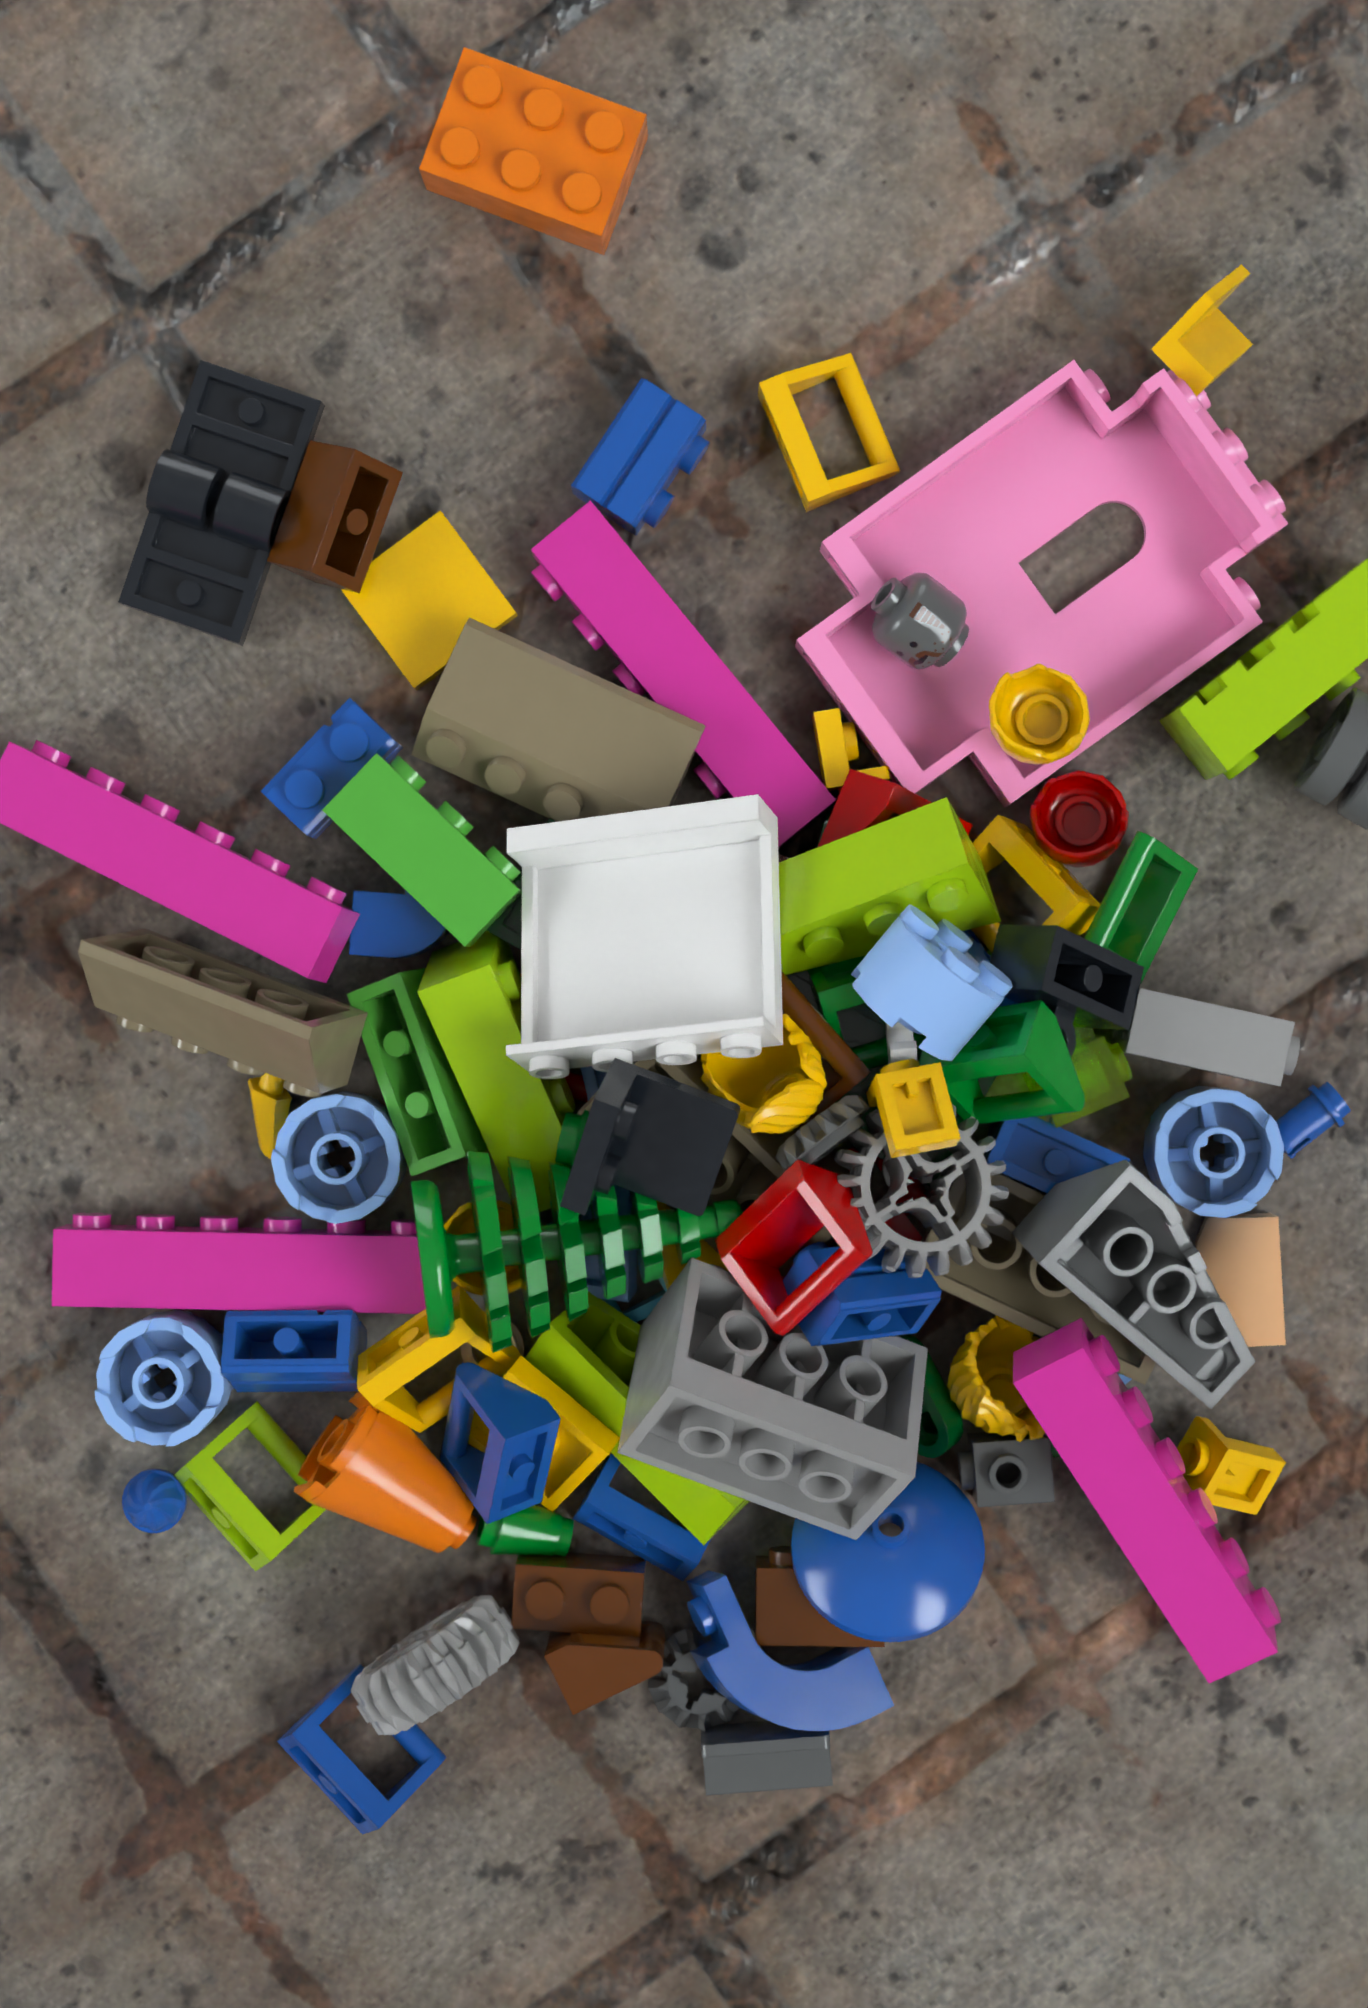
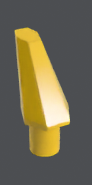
M265 1073L261 1077L250 1078L248 1085L259 1147L262 1153L271 1159L278 1132L288 1117L292 1097L283 1087L285 1080Z

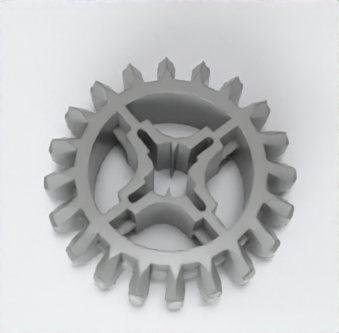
M952 1105L956 1117V1106ZM876 1109L868 1113L865 1118L871 1134L859 1128L847 1136L849 1142L859 1152L841 1149L834 1156L835 1162L850 1170L849 1175H838L837 1179L838 1183L842 1186L851 1187L854 1198L851 1199L850 1205L858 1208L873 1253L868 1259L875 1256L881 1248L885 1249L882 1259V1270L891 1273L897 1270L905 1256V1269L909 1278H919L923 1275L926 1260L935 1276L949 1273V1256L960 1266L971 1263L973 1261L972 1251L967 1242L980 1249L987 1248L992 1243L989 1233L980 1224L997 1226L1001 1225L1004 1220V1215L999 1210L989 1206L990 1201L1003 1200L1009 1196L1008 1188L1001 1185H991V1176L1006 1171L1005 1162L995 1161L987 1164L983 1153L994 1148L996 1145L995 1139L989 1136L975 1143L971 1139V1135L976 1131L979 1122L978 1119L971 1116L958 1125L961 1138L956 1146L946 1148L952 1154L946 1159L933 1163L924 1160L918 1153L891 1158L879 1110ZM883 1150L888 1158L883 1164L890 1176V1187L888 1192L875 1202L876 1204L874 1205L870 1189L871 1172L878 1154ZM942 1172L940 1177L929 1183L931 1190L923 1193L930 1197L929 1201L925 1197L914 1200L911 1198L896 1205V1201L908 1193L907 1185L915 1183L908 1179L909 1175L913 1179H918ZM964 1174L966 1202L962 1215L955 1225L951 1219L955 1211L948 1199L949 1188L958 1176ZM901 1213H909L915 1216L924 1228L931 1226L939 1240L935 1242L914 1241L899 1235L885 1222Z
M492 1595L474 1596L468 1601H463L456 1607L446 1610L433 1620H429L425 1625L392 1645L385 1653L376 1657L373 1663L363 1668V1671L356 1676L351 1688V1693L358 1703L356 1707L366 1723L370 1722L378 1735H396L401 1731H407L415 1724L423 1723L437 1712H442L456 1700L462 1699L466 1693L481 1685V1682L496 1673L498 1668L507 1663L510 1657L515 1654L519 1645V1637L514 1631V1626L511 1623L512 1620L504 1607L500 1608Z

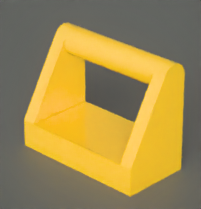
M852 353L790 370L759 382V400L806 512L881 482L900 472L898 463ZM835 378L871 466L827 480L792 395Z
M997 815L973 842L981 858L985 873L1006 860L1054 911L1042 925H1057L1078 936L1086 932L1100 907V903L1062 863L1051 859L1036 845L1033 832L1025 824ZM999 922L971 929L991 953L993 952Z
M460 1285L452 1290L455 1327L449 1335L430 1339L425 1308L358 1355L357 1390L373 1407L404 1423L418 1433H422L448 1415L454 1379L420 1403L403 1387L406 1383L466 1342L487 1355L476 1365L500 1377L521 1355L513 1343L512 1346L493 1353L491 1351L486 1314Z

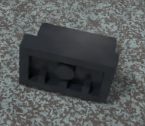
M614 1058L593 1100L560 1207L585 1216L596 1192L608 1195L614 1184L693 1215H703L741 1110L740 1106L732 1101Z

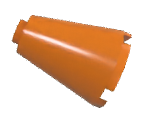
M357 1392L349 1400L350 1403L357 1407V1410L348 1419L343 1420L335 1415L311 1448L298 1473L307 1483L294 1486V1493L302 1497L306 1502L433 1552L441 1553L449 1546L453 1549L459 1548L467 1540L476 1525L477 1518L472 1515L474 1505L451 1473L410 1427L373 1407L360 1392Z

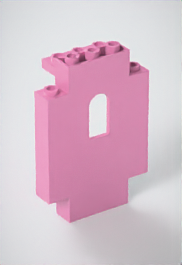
M1072 360L822 541L820 547L821 554L852 595L853 599L796 640L795 648L849 722L853 721L855 731L880 766H888L892 782L916 794L968 756L1005 808L1263 622L1256 613L1261 608V605L1252 588L1241 577L1233 580L1226 570L1288 525V522L1282 515L1286 511V507L1277 490L1267 480L1263 479L1258 482L1244 463L1248 459V453L1237 435L1227 427L1221 431L1208 413L1207 409L1211 407V403L1204 390L1196 396L1183 379L1179 378L1172 370L1166 372L1163 368L1142 383L1132 398L1114 411H1111L1106 404L1111 400L1110 394L1099 376L1091 369L1083 372L1076 361ZM1118 503L1132 509L1139 516L1144 528V541L1139 553L1055 614L1019 563L1100 505ZM918 572L932 576L964 602L967 611L965 624L969 627L968 637L964 645L952 660L941 667L932 665L920 670L909 667L877 643L872 631L876 612L871 609L875 595L888 580L897 578L901 581L907 576ZM1036 664H1042L1047 668L1070 675L1087 696L1090 716L1086 735L1079 748L1062 759L1049 764L1039 765L1022 763L1006 754L991 733L989 699L999 679L1006 672L1013 674Z

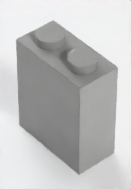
M1139 988L1129 1030L1112 1029L1108 1050L1281 1087L1283 1074L1292 1075L1296 1067L1300 1050V1038L1292 1036L1295 1025L1293 1021Z

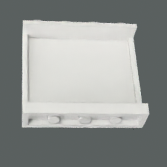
M758 794L507 829V854L522 867L521 1044L506 1045V1056L527 1070L532 1077L558 1079L568 1076L569 1069L589 1066H592L597 1071L608 1072L614 1058L633 1064L634 1061L656 1059L657 1062L665 1065L690 1064L697 1060L698 1054L721 1052L723 1056L730 1058H750L760 1055L762 1047L783 1045L778 817Z

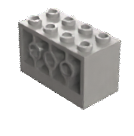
M691 1258L640 1326L617 1453L857 1540L915 1478L928 1348L905 1340L898 1335L811 1346L798 1324L786 1335H779L770 1328L730 1272L720 1266L707 1264Z

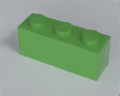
M376 753L322 811L463 946L470 948L522 894V890L513 882L521 872L493 845L483 854L466 837L474 827L446 800L436 809L419 792L427 782L399 755L389 764Z
M426 968L399 972L346 994L350 1006L368 1012L361 1036L411 1176L467 1158L468 1151L484 1152L488 1150L417 993Z

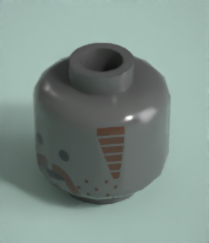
M913 573L901 581L897 578H891L880 588L872 601L871 609L876 612L872 625L874 639L911 668L920 670L932 665L936 667L944 666L959 652L968 637L969 627L965 624L967 611L964 602L926 573Z

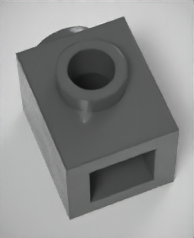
M987 1432L967 1433L969 1451L958 1452L959 1482L961 1490H972V1497L977 1507L1055 1502L1051 1442L1046 1433L1042 1438L1030 1440V1435L1028 1434L1021 1442L1016 1440V1436L1010 1434L1001 1436L998 1433Z

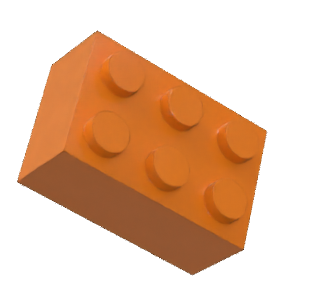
M464 47L419 171L428 191L605 255L648 139L647 114Z

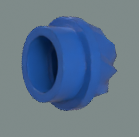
M147 1469L138 1473L128 1482L122 1496V1507L128 1521L137 1529L147 1533H160L172 1528L182 1518L187 1504L186 1491L174 1474L163 1469Z

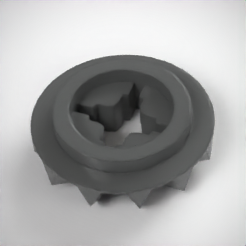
M860 1095L845 1096L786 1139V1142L779 1146L775 1158L784 1171L797 1160L814 1165L848 1140V1135L866 1124L861 1117L870 1109V1106Z
M697 1627L678 1631L665 1640L663 1668L657 1675L648 1679V1688L658 1712L663 1713L679 1728H698L706 1732L713 1726L723 1722H730L740 1707L730 1702L715 1688L713 1690L703 1688L698 1696H694L692 1703L688 1702V1681L681 1677V1673L673 1669L682 1673L684 1670L695 1672L698 1669L690 1651L711 1641L712 1638L710 1635L702 1636Z

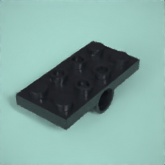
M200 360L170 450L166 449L163 451L153 470L146 498V507L149 513L118 602L138 611L243 646L271 566L267 559L309 442L314 440L325 407L323 402Z

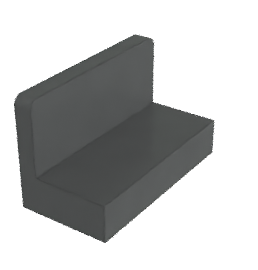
M770 1721L721 1724L711 1727L706 1732L701 1730V1754L704 1765L706 1796L833 1786L829 1731L796 1730Z

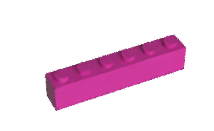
M591 500L531 549L534 559L539 564V566L531 571L532 575L554 602L565 595L580 615L571 622L594 651H597L605 644L620 664L612 672L623 687L640 696L646 694L651 701L706 725L694 753L701 763L693 771L716 799L725 792L730 798L758 794L778 817V849L834 804L836 799Z
M36 740L32 750L9 741L0 759L1 824L308 979L327 983L360 913L342 905L347 893L312 876L305 887L286 877L291 865L258 849H255L251 859L230 849L235 840L233 836L202 821L199 822L196 831H193L175 822L180 810L147 794L144 795L139 804L121 795L126 783L93 767H90L85 777L67 768L72 756L48 744Z
M76 1213L73 1214L72 1224H65L53 1229L52 1306L252 1311L317 1310L318 1312H325L326 1310H354L355 1313L418 1314L426 1308L415 1220L412 1219L391 1220V1231L365 1230V1219L338 1224L327 1222V1229H302V1218L266 1217L263 1218V1228L238 1227L239 1217L201 1216L200 1227L175 1226V1216L166 1214L136 1215V1225H111L112 1214Z
M1080 1318L1014 1351L1013 1384L1207 1682L1210 1684L1278 1653L1275 1625L1281 1623V1617L1272 1596L1265 1587L1255 1589L1247 1577L1250 1570L1240 1546L1232 1537L1224 1541L1215 1527L1218 1519L1208 1496L1201 1488L1192 1491L1182 1474L1186 1472L1178 1449L1170 1438L1166 1437L1160 1440L1151 1427L1150 1423L1153 1422V1416L1141 1391L1136 1386L1127 1389L1117 1372L1120 1371V1364L1109 1341L1103 1335L1095 1338L1084 1320Z

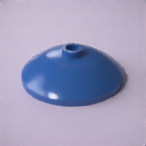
M917 1462L915 1478L857 1540L795 1518L792 1530L791 1556L794 1573L800 1588L810 1604L826 1620L839 1629L863 1639L880 1642H903L915 1640L940 1630L953 1621L966 1608L974 1596L982 1575L985 1543L977 1513L961 1489L942 1473L923 1463ZM885 1523H893L899 1526L902 1532L897 1536L889 1537L884 1535L879 1530V1527Z

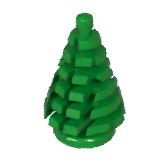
M468 1151L467 1165L475 1233L460 1235L448 1233L444 1229L438 1187L430 1180L411 1181L430 1339L447 1336L455 1327L451 1283L458 1275L480 1272L491 1351L494 1353L512 1346L505 1267L518 1265L529 1336L533 1338L550 1330V1305L547 1292L548 1283L545 1261L557 1260L568 1321L571 1322L586 1313L587 1308H589L585 1256L598 1255L604 1298L607 1297L608 1300L626 1293L624 1251H637L642 1282L644 1284L663 1277V1246L676 1245L681 1265L689 1262L691 1258L696 1259L701 1256L699 1240L717 1238L743 1213V1209L737 1200L730 1199L712 1202V1205L707 1206L701 1216L693 1215L675 1207L673 1209L658 1210L656 1200L630 1191L631 1214L618 1216L617 1197L613 1184L608 1195L596 1192L591 1202L592 1204H590L592 1219L579 1221V1213L560 1207L571 1168L548 1162L550 1168L548 1170L552 1224L541 1226L530 1161L507 1156L513 1229L500 1231L489 1154Z

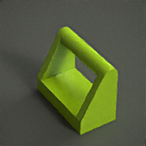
M258 1401L174 1474L184 1487L186 1494L255 1571L271 1562L326 1510L311 1504L279 1533L213 1459L218 1452L247 1428L297 1485L307 1483L306 1480L298 1475L307 1456Z

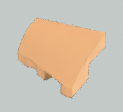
M1271 1213L1238 1214L1228 1218L1206 1216L1195 1240L1196 1249L1200 1252L1207 1266L1206 1271L1220 1298L1226 1303L1247 1346L1286 1345L1279 1217Z

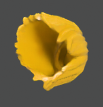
M783 1014V1045L762 1047L760 1055L750 1058H730L723 1056L721 1052L701 1054L704 1073L700 1079L709 1088L708 1093L737 1103L741 1108L737 1123L751 1129V1133L780 1134L791 1132L807 1122L810 1116L817 1111V1105L823 1100V1090L826 1088L827 1082L822 1067L821 1055L812 1045L809 1036L787 1014Z
M997 1315L985 1325H980L975 1332L966 1334L965 1343L959 1347L950 1365L947 1383L951 1400L961 1410V1418L969 1420L975 1427H981L987 1433H998L1001 1436L1009 1434L1016 1436V1440L1019 1442L1028 1434L1030 1435V1440L1043 1437L1045 1431L1013 1384V1352L1040 1339L1039 1337L1033 1336V1332Z

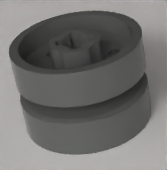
M1355 687L1339 703L1318 735L1299 771L1294 789L1323 806L1333 801L1340 793L1337 802V814L1365 830L1368 829V694Z

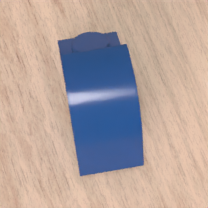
M353 890L352 910L360 913L350 934L349 955L387 958L413 957L431 950L450 933L406 890L405 894Z

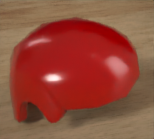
M1077 770L1048 779L1036 796L1033 804L1030 805V823L1036 845L1054 861L1074 868L1094 866L1107 859L1119 847L1128 828L1129 812L1126 809L1123 795L1103 775Z

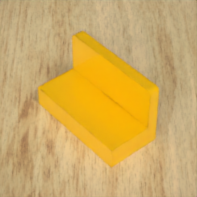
M1242 264L1208 290L1151 349L1179 378L1189 385L1196 396L1230 368L1253 345L1218 309L1251 274Z

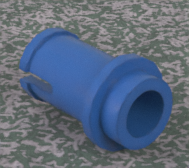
M1325 1082L1319 1088L1311 1085L1308 1088L1310 1095L1276 1121L1284 1144V1153L1290 1160L1296 1156V1153L1334 1124L1339 1128L1345 1124L1342 1118L1349 1114L1351 1109L1329 1082Z

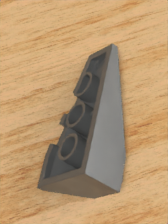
M1126 1159L1055 1184L1011 1233L1044 1269L1212 1409L1256 1361L1226 1303L1216 1291L1206 1271L1207 1266L1200 1252L1193 1246L1181 1222L1183 1219L1174 1202Z

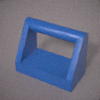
M1038 1117L992 1122L988 1137H993L996 1145L992 1150L984 1153L987 1164L995 1161L1005 1162L1006 1171L1000 1174L1044 1194H1047L1057 1183L1125 1159L1130 1162V1159Z
M466 1362L458 1365L456 1368L440 1459L484 1521L490 1524L542 1502L561 1418L546 1399L474 1363ZM474 1411L477 1412L490 1430L485 1453L468 1445Z
M610 1452L573 1519L684 1581L699 1564L710 1540L703 1545L691 1532L611 1488L609 1484L621 1462Z
M359 1664L304 1714L277 1742L363 1835L380 1829L443 1763L446 1756L417 1724L407 1731H401L396 1735H392L418 1765L384 1796L319 1726L351 1693L356 1676L364 1668Z

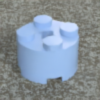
M910 904L901 912L851 973L852 976L857 978L852 984L855 991L890 1027L899 1022L912 1032L925 1035L926 1038L918 1047L926 1053L946 1061H952L1013 987L1010 979L998 968L985 960H982L979 964L967 952L973 945V942L963 931L946 919H941L936 925L924 912Z
M1197 1086L1175 1093L1166 1102L1161 1103L1151 1115V1121L1145 1130L1143 1158L1150 1180L1174 1203L1200 1216L1219 1218L1235 1216L1250 1211L1257 1206L1255 1203L1269 1192L1274 1180H1278L1282 1172L1284 1144L1277 1122L1271 1115L1267 1114L1257 1101L1236 1090ZM1213 1135L1214 1141L1224 1143L1225 1153L1215 1156L1213 1167H1209V1161L1200 1158V1148L1207 1145L1208 1137Z
M347 1091L310 1099L292 1111L278 1132L275 1149L272 1151L271 1162L275 1182L288 1203L312 1218L325 1220L333 1224L362 1219L389 1201L401 1185L407 1171V1162L387 1107L371 1096ZM333 1140H338L342 1147H352L355 1159L349 1162L352 1167L350 1173H346L342 1165L331 1167L327 1154L335 1150L331 1143Z
M181 1310L155 1312L119 1331L101 1351L100 1363L96 1372L97 1389L95 1390V1401L106 1423L124 1439L131 1442L140 1441L152 1446H176L198 1435L224 1409L234 1388L231 1385V1381H228L221 1374L223 1335L204 1318L195 1316L189 1311ZM155 1364L161 1369L169 1367L174 1372L177 1379L173 1383L177 1386V1389L171 1384L164 1388H160L157 1385L154 1376L161 1371Z

